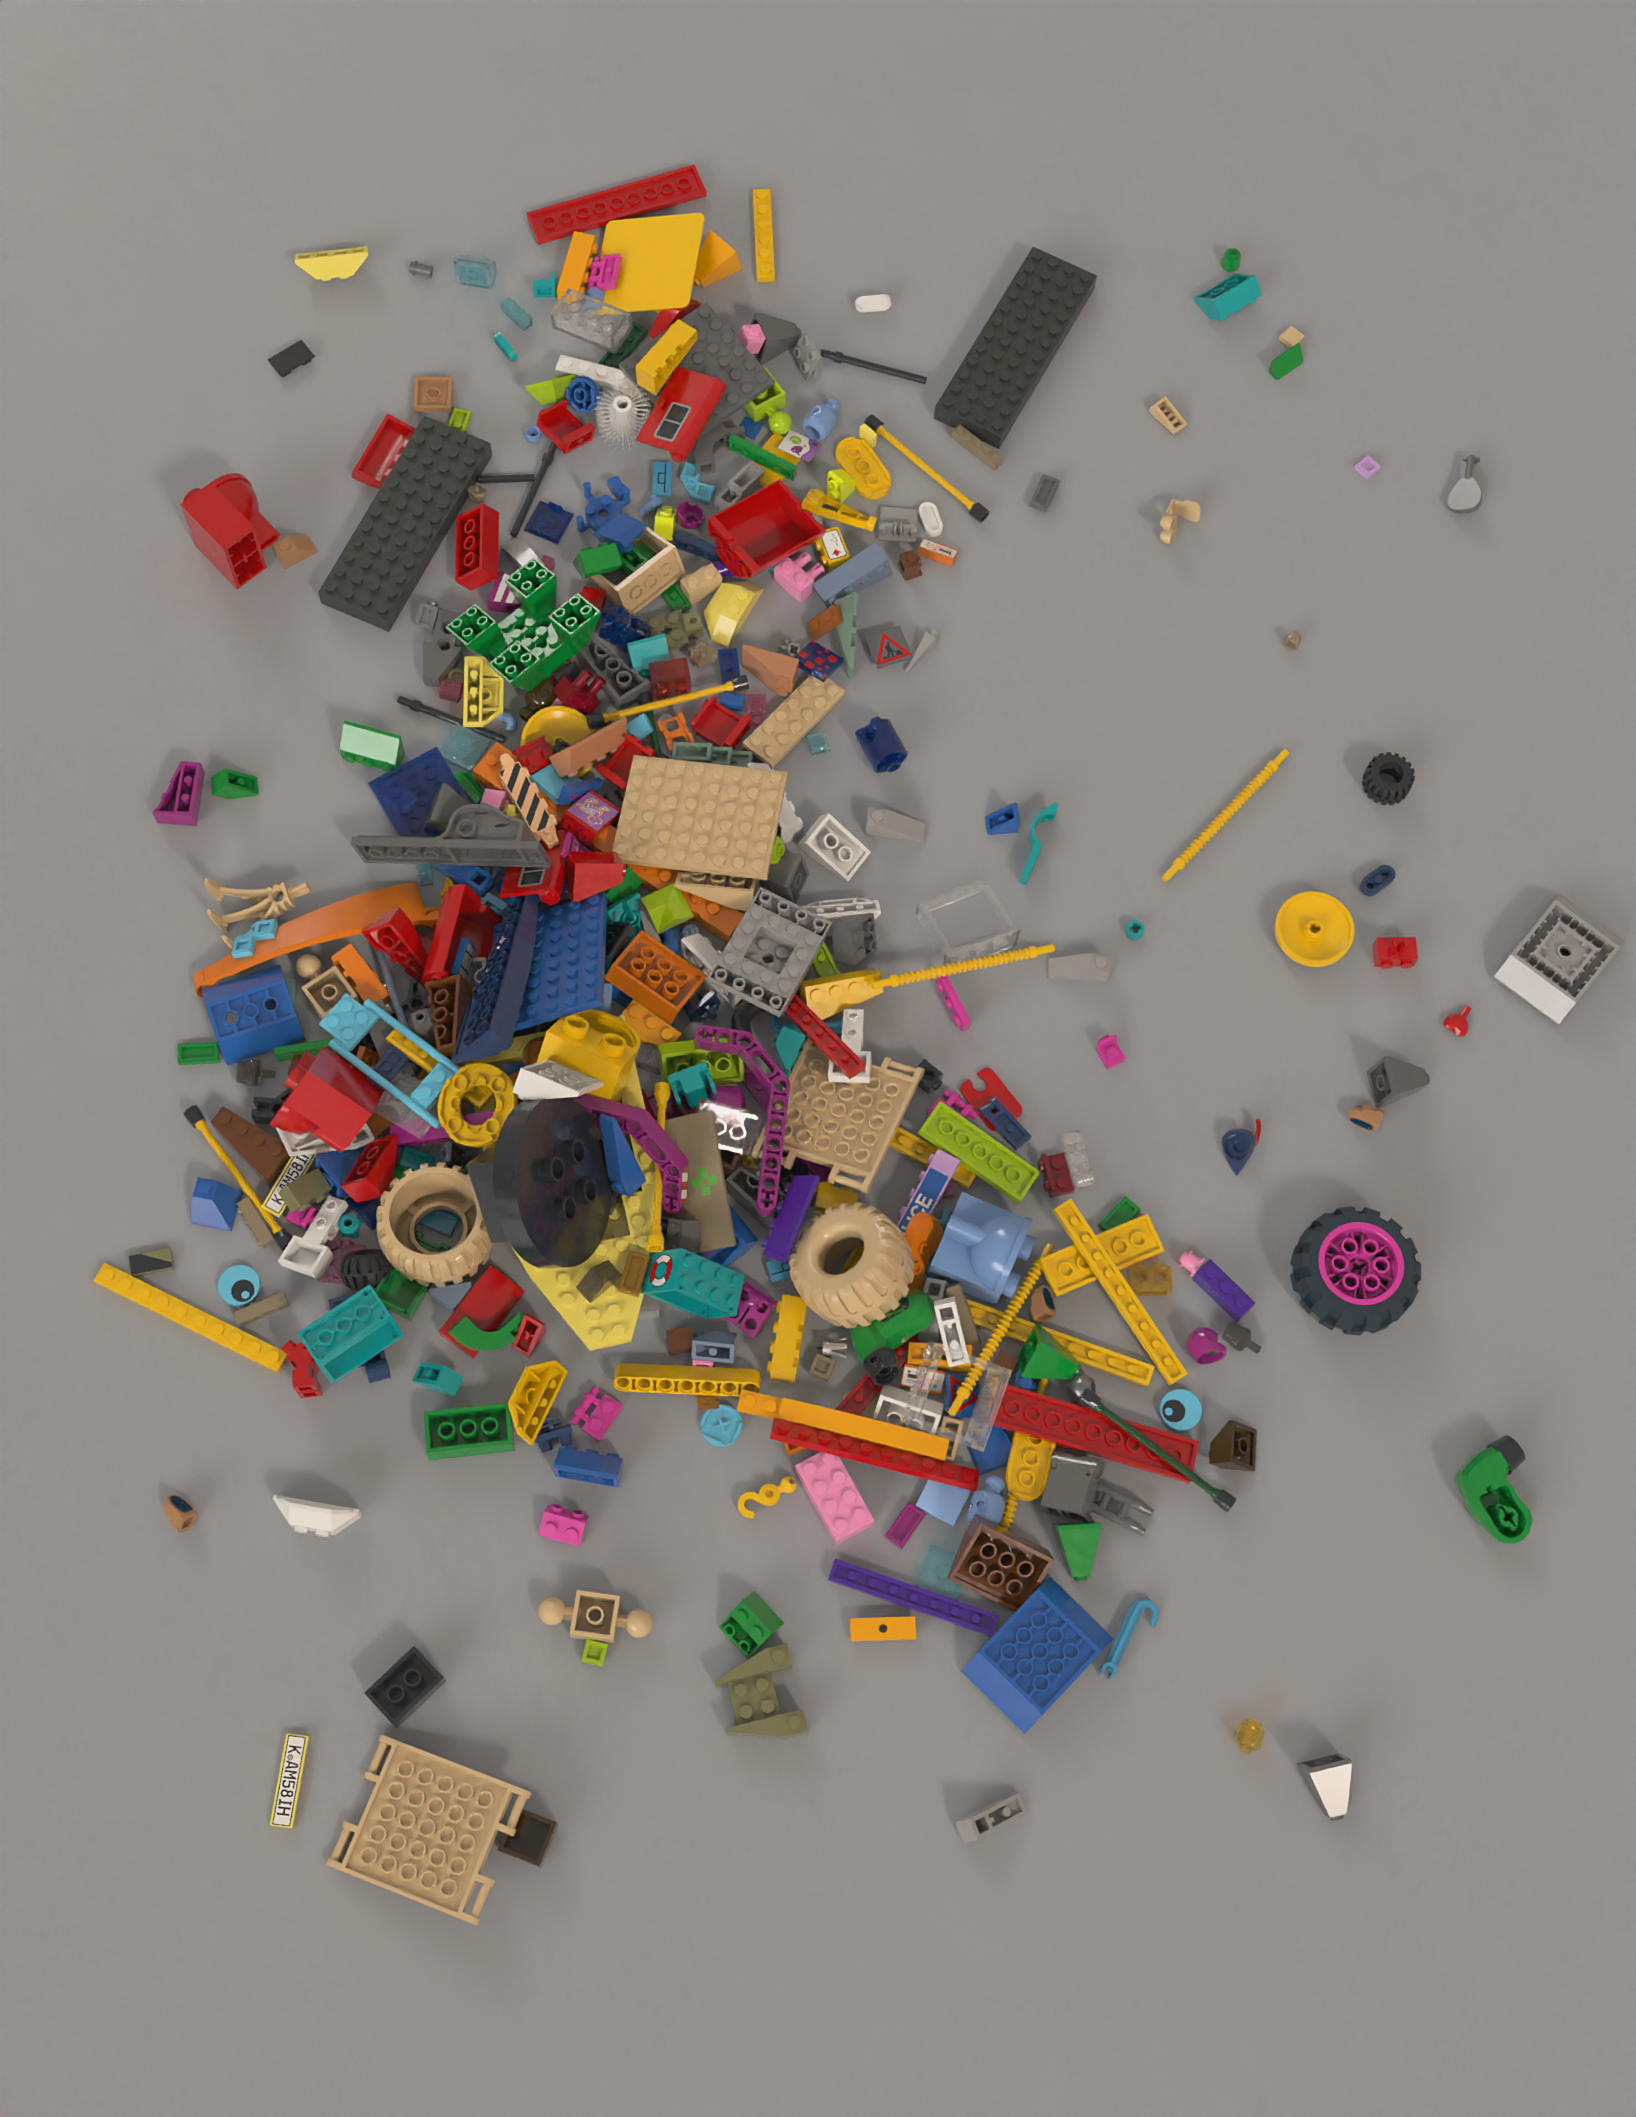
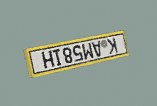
M317 1153L291 1156L261 1208L280 1217L287 1205L279 1195V1192L286 1184L306 1174Z
M286 1734L270 1826L292 1829L294 1827L309 1736Z

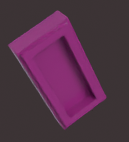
M908 1502L884 1538L902 1550L926 1516V1513L911 1502Z

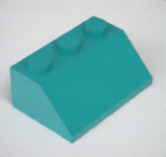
M1233 274L1193 299L1209 319L1220 322L1226 320L1228 315L1241 311L1243 306L1256 302V299L1262 296L1256 275Z

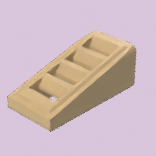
M1166 396L1153 404L1148 410L1173 435L1188 425ZM1178 422L1179 425L1177 427H1174L1173 424Z
M943 1415L938 1436L950 1439L949 1441L953 1442V1447L948 1446L947 1449L951 1451V1455L946 1454L945 1460L954 1462L964 1421ZM946 1423L956 1425L957 1430L945 1427ZM944 1431L955 1434V1438L944 1436Z

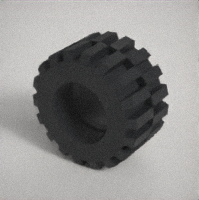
M1387 752L1386 755L1380 753L1378 757H1373L1362 777V786H1365L1363 788L1364 793L1368 792L1367 797L1375 799V803L1381 802V805L1384 806L1389 803V806L1394 805L1395 802L1398 804L1402 799H1405L1415 780L1413 775L1415 771L1414 768H1410L1412 765L1410 761L1406 762L1407 758L1404 756L1401 758L1397 753L1392 755L1391 752ZM1380 774L1391 775L1395 778L1397 784L1384 782Z

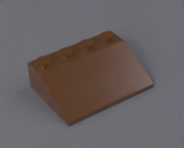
M975 1514L963 1535L948 1579L1016 1612L1038 1589L1054 1558L1048 1549Z

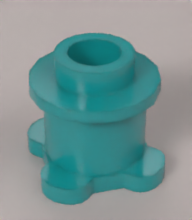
M353 1214L343 1215L338 1221L340 1236H349L352 1239L359 1237L358 1231L362 1226L361 1220Z

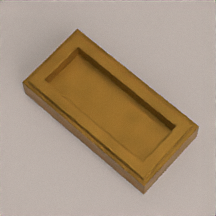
M629 1251L618 1292L639 1297L650 1255Z

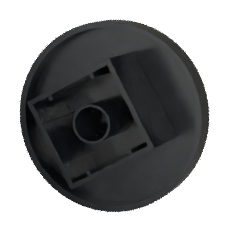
M573 1098L529 1099L522 1101L507 1116L497 1141L466 1164L491 1243L510 1242L511 1246L523 1260L530 1265L542 1269L575 1267L589 1259L603 1238L610 1214L612 1182L608 1177L603 1138L598 1126L595 1125L596 1122L583 1105Z

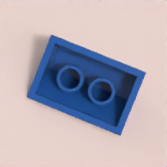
M730 1204L732 1223L739 1232V1235L735 1238L736 1246L724 1248L712 1259L715 1263L726 1268L744 1256L759 1241Z
M566 1445L565 1448L559 1447L553 1470L555 1477L619 1488L624 1462L623 1458H619L620 1455L615 1453L601 1455L596 1450L586 1449V1452L578 1451L577 1447Z

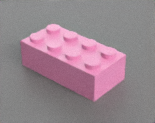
M819 1452L795 1465V1472L835 1546L873 1526L874 1519L839 1456Z

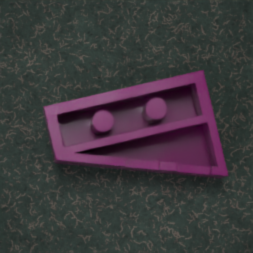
M180 762L170 780L166 793H163L161 802L153 811L157 823L197 826L205 777L201 763Z

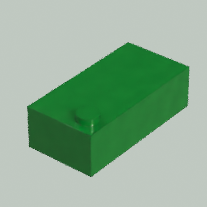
M508 1403L424 1412L426 1454L429 1461L515 1451L513 1419Z

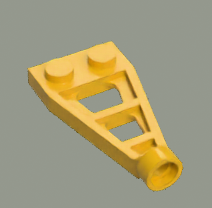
M810 489L802 501V509H807L819 516L873 532L878 520L877 517L872 515L867 517L845 504L833 500L819 489ZM824 504H827V505L833 507L834 509H836V510H838V511L835 512V511H832V510L823 508V505H824Z

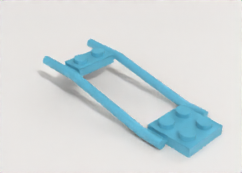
M345 993L319 1023L324 1030L334 1037L328 1046L407 1105L435 1129H438L441 1126L440 1121L426 1110L439 1097L448 1078L451 1079L459 1072L458 1069L460 1067L369 998L362 1006ZM379 1017L440 1062L426 1076L410 1097L350 1052L374 1026Z

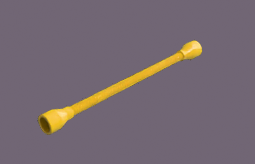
M658 1082L654 1085V1097L657 1102L656 1107L658 1108L657 1123L665 1131V1111L671 1093V1086L666 1082ZM655 1164L653 1222L651 1232L647 1238V1250L661 1252L664 1250V1237L661 1232L662 1226L660 1225L663 1172Z

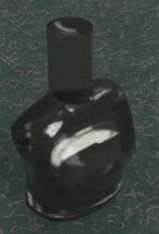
M1231 1321L1228 1324L1222 1339L1228 1342L1232 1348L1237 1351H1243L1247 1347L1256 1354L1260 1352L1261 1346L1250 1340V1329L1238 1325L1235 1321Z

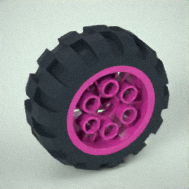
M1349 1206L1337 1208L1331 1214L1324 1213L1315 1219L1303 1232L1293 1249L1290 1261L1293 1267V1272L1290 1275L1293 1290L1299 1292L1301 1296L1299 1303L1308 1314L1313 1312L1320 1318L1318 1323L1330 1330H1333L1335 1327L1340 1328L1347 1335H1361L1367 1331L1373 1334L1384 1330L1405 1313L1419 1292L1417 1285L1421 1280V1263L1416 1261L1415 1255L1418 1253L1412 1238L1405 1239L1400 1232L1403 1227L1392 1218L1389 1221L1380 1218V1211L1366 1207L1362 1211H1356L1355 1207ZM1344 1245L1350 1246L1352 1252L1346 1251ZM1332 1249L1338 1255L1335 1256L1327 1252L1328 1250ZM1334 1262H1338L1341 1269L1336 1268ZM1375 1264H1381L1384 1271L1378 1270ZM1361 1268V1270H1360L1358 1273H1357V1272H1354V1273L1351 1272L1352 1269H1353V1270H1356V1269L1358 1270V1269ZM1339 1276V1281L1333 1284L1330 1278ZM1380 1279L1385 1281V1285L1380 1283ZM1351 1281L1352 1287L1347 1286L1345 1282ZM1366 1282H1372L1374 1288L1368 1287ZM1359 1289L1361 1290L1362 1299L1356 1298V1292Z

